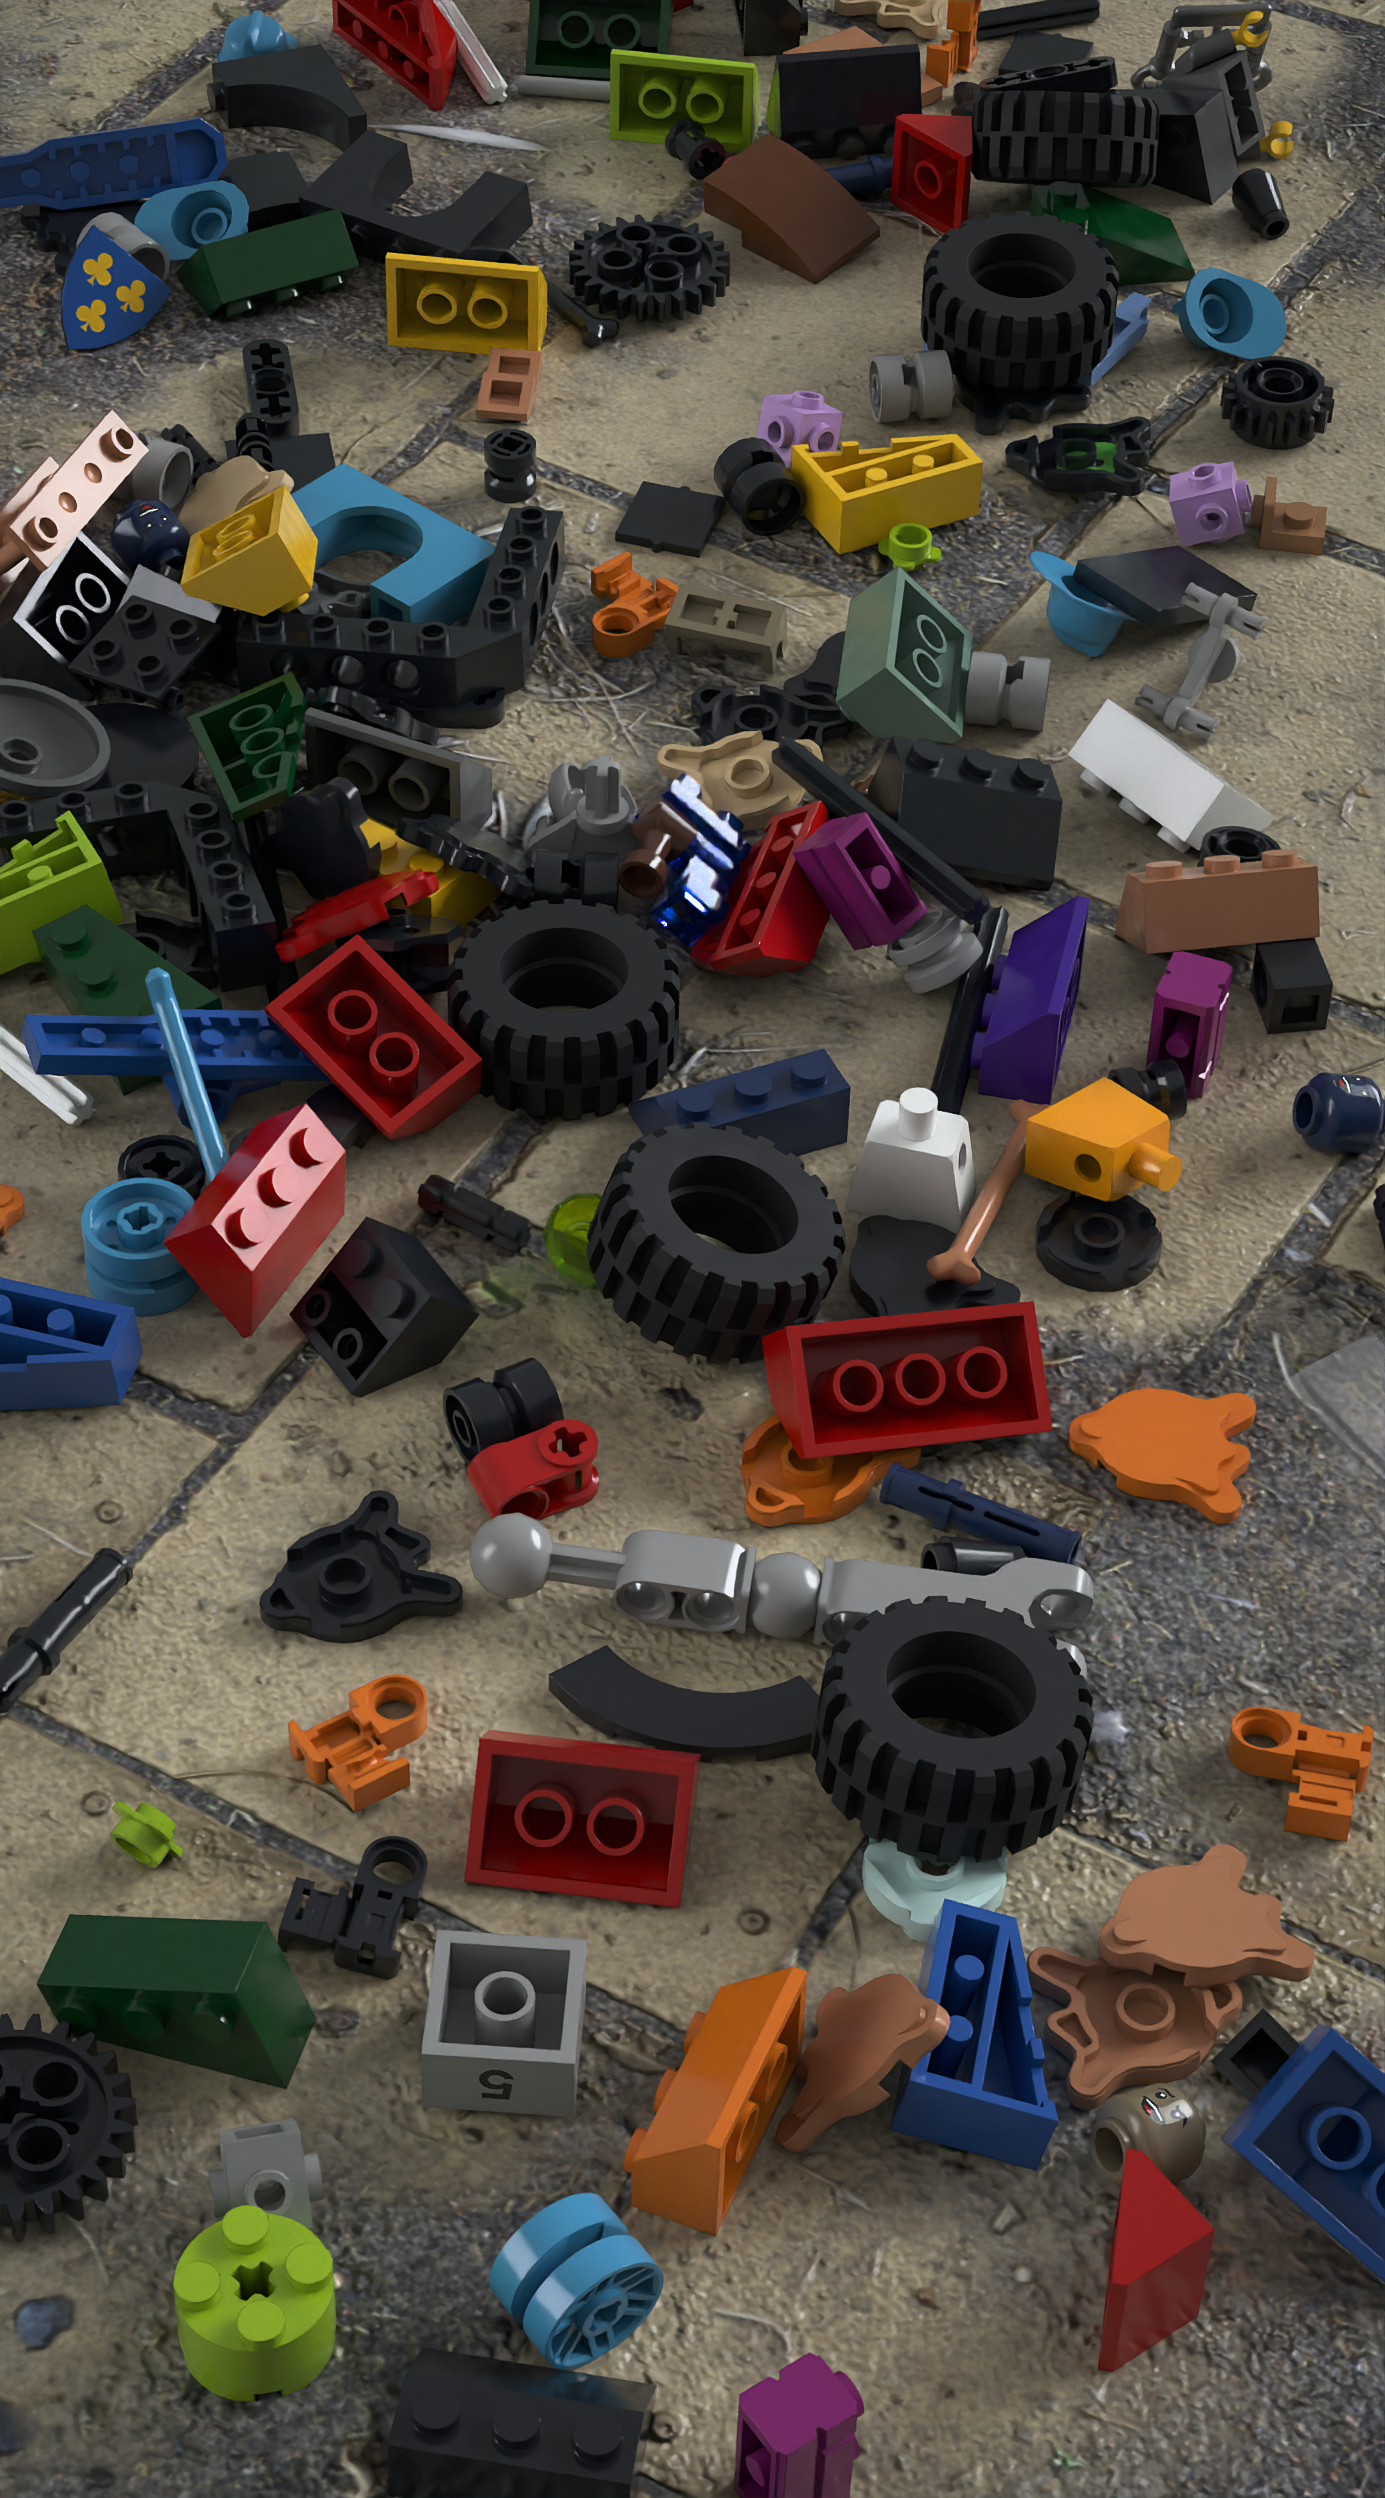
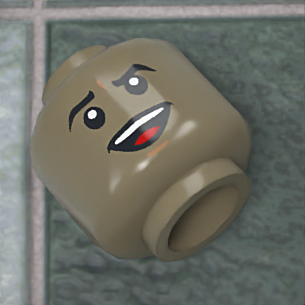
M1157 2083L1108 2098L1098 2109L1094 2126L1091 2129L1090 2150L1098 2169L1107 2178L1112 2179L1119 2187L1121 2185L1126 2149L1143 2151L1169 2181L1174 2183L1189 2178L1200 2166L1205 2149L1206 2125L1199 2109L1192 2104L1191 2100L1184 2093L1169 2084Z

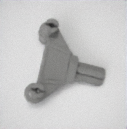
M1191 582L1185 590L1187 595L1182 597L1181 604L1187 605L1210 617V626L1207 633L1197 638L1190 647L1188 654L1190 669L1175 698L1173 699L1145 683L1138 693L1141 696L1136 697L1135 705L1141 706L1164 718V726L1174 731L1182 727L1209 742L1215 735L1216 731L1214 729L1218 728L1220 720L1214 719L1192 707L1209 683L1221 682L1232 676L1243 659L1244 654L1239 652L1237 647L1239 640L1231 636V628L1256 641L1262 634L1263 630H1261V627H1265L1267 619L1237 606L1239 599L1227 593L1219 597Z
M600 755L599 759L589 760L586 765L585 796L579 800L576 810L560 821H557L551 815L549 827H546L547 815L541 816L536 823V835L532 836L528 841L526 855L535 862L536 850L569 851L574 859H582L586 852L619 853V862H623L628 853L640 849L641 843L631 833V826L635 824L637 819L633 814L629 813L628 803L620 796V764L612 761L609 755ZM678 857L666 864L668 868L667 880L658 894V898L668 893L669 877L676 872ZM534 870V872H533V874H532V876H531V878H530V881H531L532 884H533V888H534V873H535V870Z

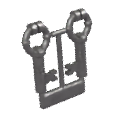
M1265 3L1177 6L1173 11L1171 20L1164 24L1155 56L1150 59L1149 64L1139 68L1131 76L1132 88L1156 89L1160 87L1162 79L1175 70L1173 60L1177 48L1191 47L1195 42L1205 38L1204 30L1187 32L1182 30V27H1213L1211 33L1213 35L1220 32L1223 26H1241L1247 14L1253 11H1260L1264 14L1262 19L1247 25L1252 26V29L1248 30L1255 35L1270 30L1263 44L1258 47L1246 46L1245 51L1255 92L1262 90L1273 80L1274 76L1270 66L1262 60L1272 30V24L1269 21L1272 13L1271 5ZM1229 29L1230 32H1233V31L1237 30V29ZM1151 76L1159 81H1155L1154 84V81H1144V79Z

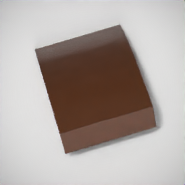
M770 133L762 136L703 179L705 213L741 231L743 248L815 285L880 237V227L839 182L809 157Z

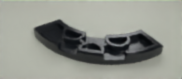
M607 1645L549 1674V1691L585 1723L612 1738L620 1734L631 1740L653 1746L655 1749L701 1754V1762L711 1763L713 1756L756 1755L757 1761H763L811 1749L819 1695L801 1675L786 1682L753 1691L735 1693L695 1691L673 1686L645 1675L617 1656Z

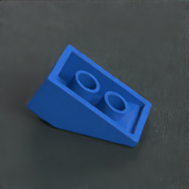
M1318 2024L1220 2139L1292 2204L1385 2283V2074L1334 2028Z

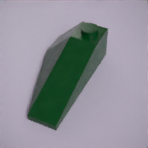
M292 672L187 717L235 823L278 805L291 795L305 721L304 714L307 710V701Z

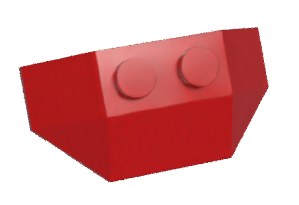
M332 0L334 32L433 111L436 112L443 109L456 77L458 41L456 33L433 0Z
M821 800L772 816L763 828L766 835L745 852L721 884L689 956L694 966L717 972L762 978L782 971L795 972L811 963L831 914L792 853L818 828L829 821L827 808Z

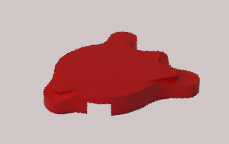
M422 869L387 874L307 906L305 911L291 918L292 926L281 933L284 940L275 946L280 960H283V962L294 961L332 941L388 919V908L385 902L398 897L399 894L407 907L432 895L439 890V883L435 873L431 871L423 872Z

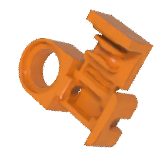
M948 0L947 29L954 30L951 33V40H942V46L930 43L927 46L926 74L941 83L943 87L948 88L956 71L968 72L971 67V60L974 61L977 56L976 34L978 15L981 11V0Z
M628 551L592 569L591 593L600 599L606 596L614 601L597 611L593 616V648L604 656L622 658L651 645L654 640V632L664 626L679 587L666 578L656 579L655 590L653 583L632 570V554ZM608 630H624V631H628V633H624V634H611V633H607V632H605V631H608Z
M392 1674L380 1677L349 1692V1710L303 1732L296 1721L292 1719L288 1724L290 1752L297 1761L305 1759L306 1773L314 1783L319 1785L326 1784V1774L328 1773V1778L353 1811L357 1812L410 1786V1763L405 1756L391 1762L388 1759L385 1760L384 1757H387L388 1753L415 1741L425 1731L427 1726L426 1691L417 1680L409 1676ZM394 1700L407 1702L415 1709L409 1716L397 1720L384 1718L376 1711L382 1704Z
M1249 1707L1239 1711L1232 1719L1227 1746V1755L1231 1763L1239 1770L1251 1775L1299 1784L1298 1793L1289 1792L1283 1831L1347 1842L1354 1795L1364 1791L1366 1786L1374 1735L1373 1729L1364 1724L1362 1734L1330 1731L1300 1723L1301 1713L1267 1707ZM1248 1735H1263L1272 1738L1278 1745L1272 1748H1260L1250 1745L1243 1738Z

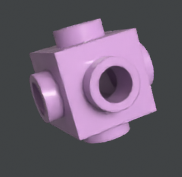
M798 390L794 391L793 394L764 395L757 438L764 439L770 443L782 458L785 466L790 469L791 445L808 444L809 453L837 450L843 412L825 404L824 396L811 391Z
M1233 461L1222 464L1203 463L1195 466L1190 471L1170 475L1169 503L1182 547L1204 542L1222 543L1232 539L1235 535L1245 533V512L1253 511V503L1247 479L1238 481Z

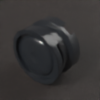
M154 1135L142 1138L129 1145L119 1157L117 1168L118 1181L131 1178L162 1179L186 1190L195 1202L208 1187L205 1184L207 1174L198 1146L191 1140L176 1135Z

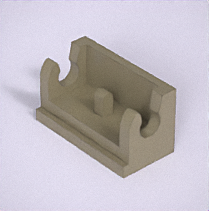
M686 584L680 585L664 623L669 651L681 653V638L761 654L762 669L770 673H776V656L784 657L788 647L785 605Z

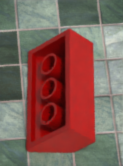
M1034 1301L786 1326L762 1337L770 1401L800 1460L1049 1433L1053 1431Z

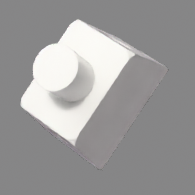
M915 1087L907 1089L901 1094L900 1102L891 1100L880 1102L858 1162L845 1209L869 1215H887L900 1220L929 1222L957 1234L969 1213L976 1193L968 1121L961 1115L938 1111L937 1096L925 1088Z

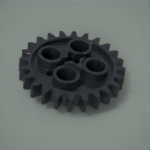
M639 214L635 216V220L632 223L617 217L616 226L612 227L602 222L598 223V232L586 230L584 231V240L574 241V250L569 251V284L574 285L575 296H584V304L586 306L599 304L600 314L616 310L618 311V320H622L629 314L636 315L638 323H643L647 316H654L658 323H663L665 315L671 314L681 321L684 320V311L687 310L693 314L700 315L702 305L714 307L716 306V297L725 296V288L730 284V253L724 251L723 241H714V232L699 233V224L697 223L682 227L681 218L678 217L670 223H663L661 215H656L652 222H645L644 218Z
M7 2013L1 2014L0 2225H10L16 2242H23L28 2222L38 2221L42 2229L48 2235L55 2234L56 2228L54 2214L63 2210L70 2217L80 2222L85 2218L82 2202L83 2196L86 2195L102 2202L109 2198L107 2177H125L126 2165L124 2154L132 2153L136 2150L134 2126L138 2125L135 2098H132L129 2074L118 2073L117 2055L113 2050L98 2054L96 2035L90 2032L73 2043L70 2021L64 2019L51 2033L42 2032L40 2014L35 2013L28 2020L24 2030H14L12 2021ZM65 2096V2097L62 2098V2099L49 2100V2099L54 2098V2097ZM40 2160H51L45 2164H32Z

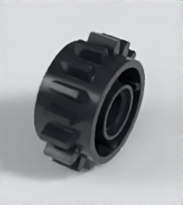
M1282 356L1256 358L1242 365L1237 373L1231 372L1228 383H1223L1220 403L1222 407L1221 417L1222 419H1229L1230 429L1249 444L1272 450L1294 449L1311 442L1317 433L1324 434L1326 432L1327 423L1332 421L1335 399H1332L1334 390L1333 387L1325 386V378L1318 370L1303 361Z

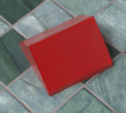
M901 114L896 117L891 203L944 234L952 228L959 230L960 225L968 220L973 155L972 116Z
M1126 2149L1112 2235L1097 2369L1109 2372L1116 2371L1198 2317L1215 2230L1145 2153L1139 2150Z

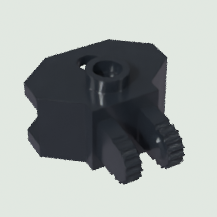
M387 907L388 919L335 940L338 950L358 934L418 995L447 991V976L450 966L449 943L461 936L462 924L451 918L412 916L413 912L410 909Z

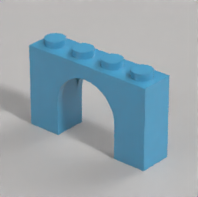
M345 463L340 464L291 494L318 539L315 569L341 555L364 550L391 552L408 559L370 584L371 618L383 617L391 621L422 624L426 622H441L451 626L473 611L496 546Z

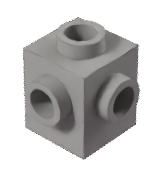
M295 2119L219 2130L218 2137L223 2168L208 2171L215 2218L223 2217L231 2209L241 2205H253L261 2208L265 2213L292 2219L303 2226L313 2225L310 2202L324 2199L320 2165L317 2153L303 2155L301 2132ZM264 2181H276L275 2184L267 2190L256 2189L258 2185Z

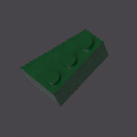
M70 1914L36 1984L58 2023L64 2019L70 2021L71 2034L82 2037L92 2032L96 2035L97 2041L287 2089L317 2019L267 1922Z

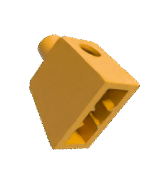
M1102 1077L1027 1119L1025 1173L1105 1202L1116 1201L1144 1184H1148L1163 1192L1169 1191L1180 1178L1182 1161L1179 1157L1169 1153L1170 1121L1167 1115L1106 1077Z

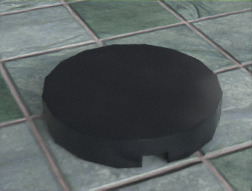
M1076 1191L1060 1195L1044 1207L1036 1224V1256L1046 1271L1064 1284L1089 1292H1116L1136 1286L1153 1273L1161 1253V1231L1159 1233L1156 1227V1218L1150 1209L1133 1197L1125 1195L1116 1201L1105 1202L1090 1196L1075 1198Z

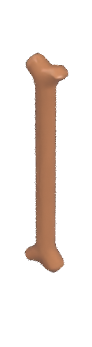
M1022 1099L1010 1104L1009 1114L1017 1122V1126L949 1250L928 1259L926 1270L932 1279L937 1281L954 1280L967 1287L980 1282V1271L973 1264L972 1259L1025 1163L1027 1119L1052 1105H1033Z

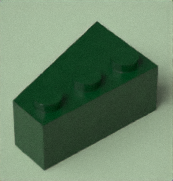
M83 905L32 930L46 976L71 1015L149 1016L155 1014L148 996L145 979L149 970L157 967L169 973L172 988L180 1009L223 1010L219 996L88 905ZM110 1075L123 1096L162 1078V1076L128 1075L125 1077H115Z

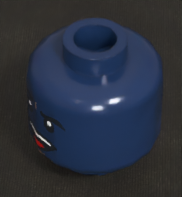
M136 500L124 506L115 516L111 533V545L133 574L138 564L159 573L163 564L181 571L185 565L191 535L172 510L162 501Z
M1323 1072L1310 1079L1308 1084L1300 1088L1296 1094L1292 1110L1293 1124L1298 1134L1302 1135V1138L1311 1149L1326 1153L1359 1155L1369 1151L1378 1140L1379 1135L1385 1132V1099L1382 1098L1380 1089L1371 1078L1361 1075Z

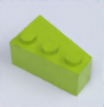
M70 810L55 819L58 827L57 831L34 846L31 845L30 841L24 839L11 848L14 859L0 867V975L26 963L40 962L41 958L32 930L83 905H88L113 924L125 920L104 864Z

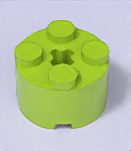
M241 2205L227 2212L223 2220L202 2231L184 2250L176 2267L173 2283L178 2336L188 2369L201 2385L209 2391L230 2400L256 2402L255 2394H265L281 2390L283 2397L298 2392L310 2384L323 2371L335 2347L337 2320L333 2259L329 2250L325 2248L313 2232L292 2219L265 2213L261 2208L253 2205Z

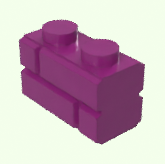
M866 812L850 815L847 818L841 817L829 820L792 853L854 951L870 948L873 945L876 947L891 944L927 913L928 909L916 890L911 889L909 879Z
M1181 951L1173 952L1165 974H1163L1155 991L1145 1070L1152 1061L1167 1058L1173 1059L1182 1072L1187 1097L1195 1099L1202 1098L1210 1081V1075L1213 1074L1220 1058L1229 996L1228 990L1230 988L1233 967L1226 962Z
M809 2352L779 2370V2380L769 2376L739 2394L734 2490L740 2498H850L853 2461L860 2456V2447L855 2437L857 2418L864 2414V2404L856 2386L845 2373L841 2371L833 2373L820 2355L816 2356Z

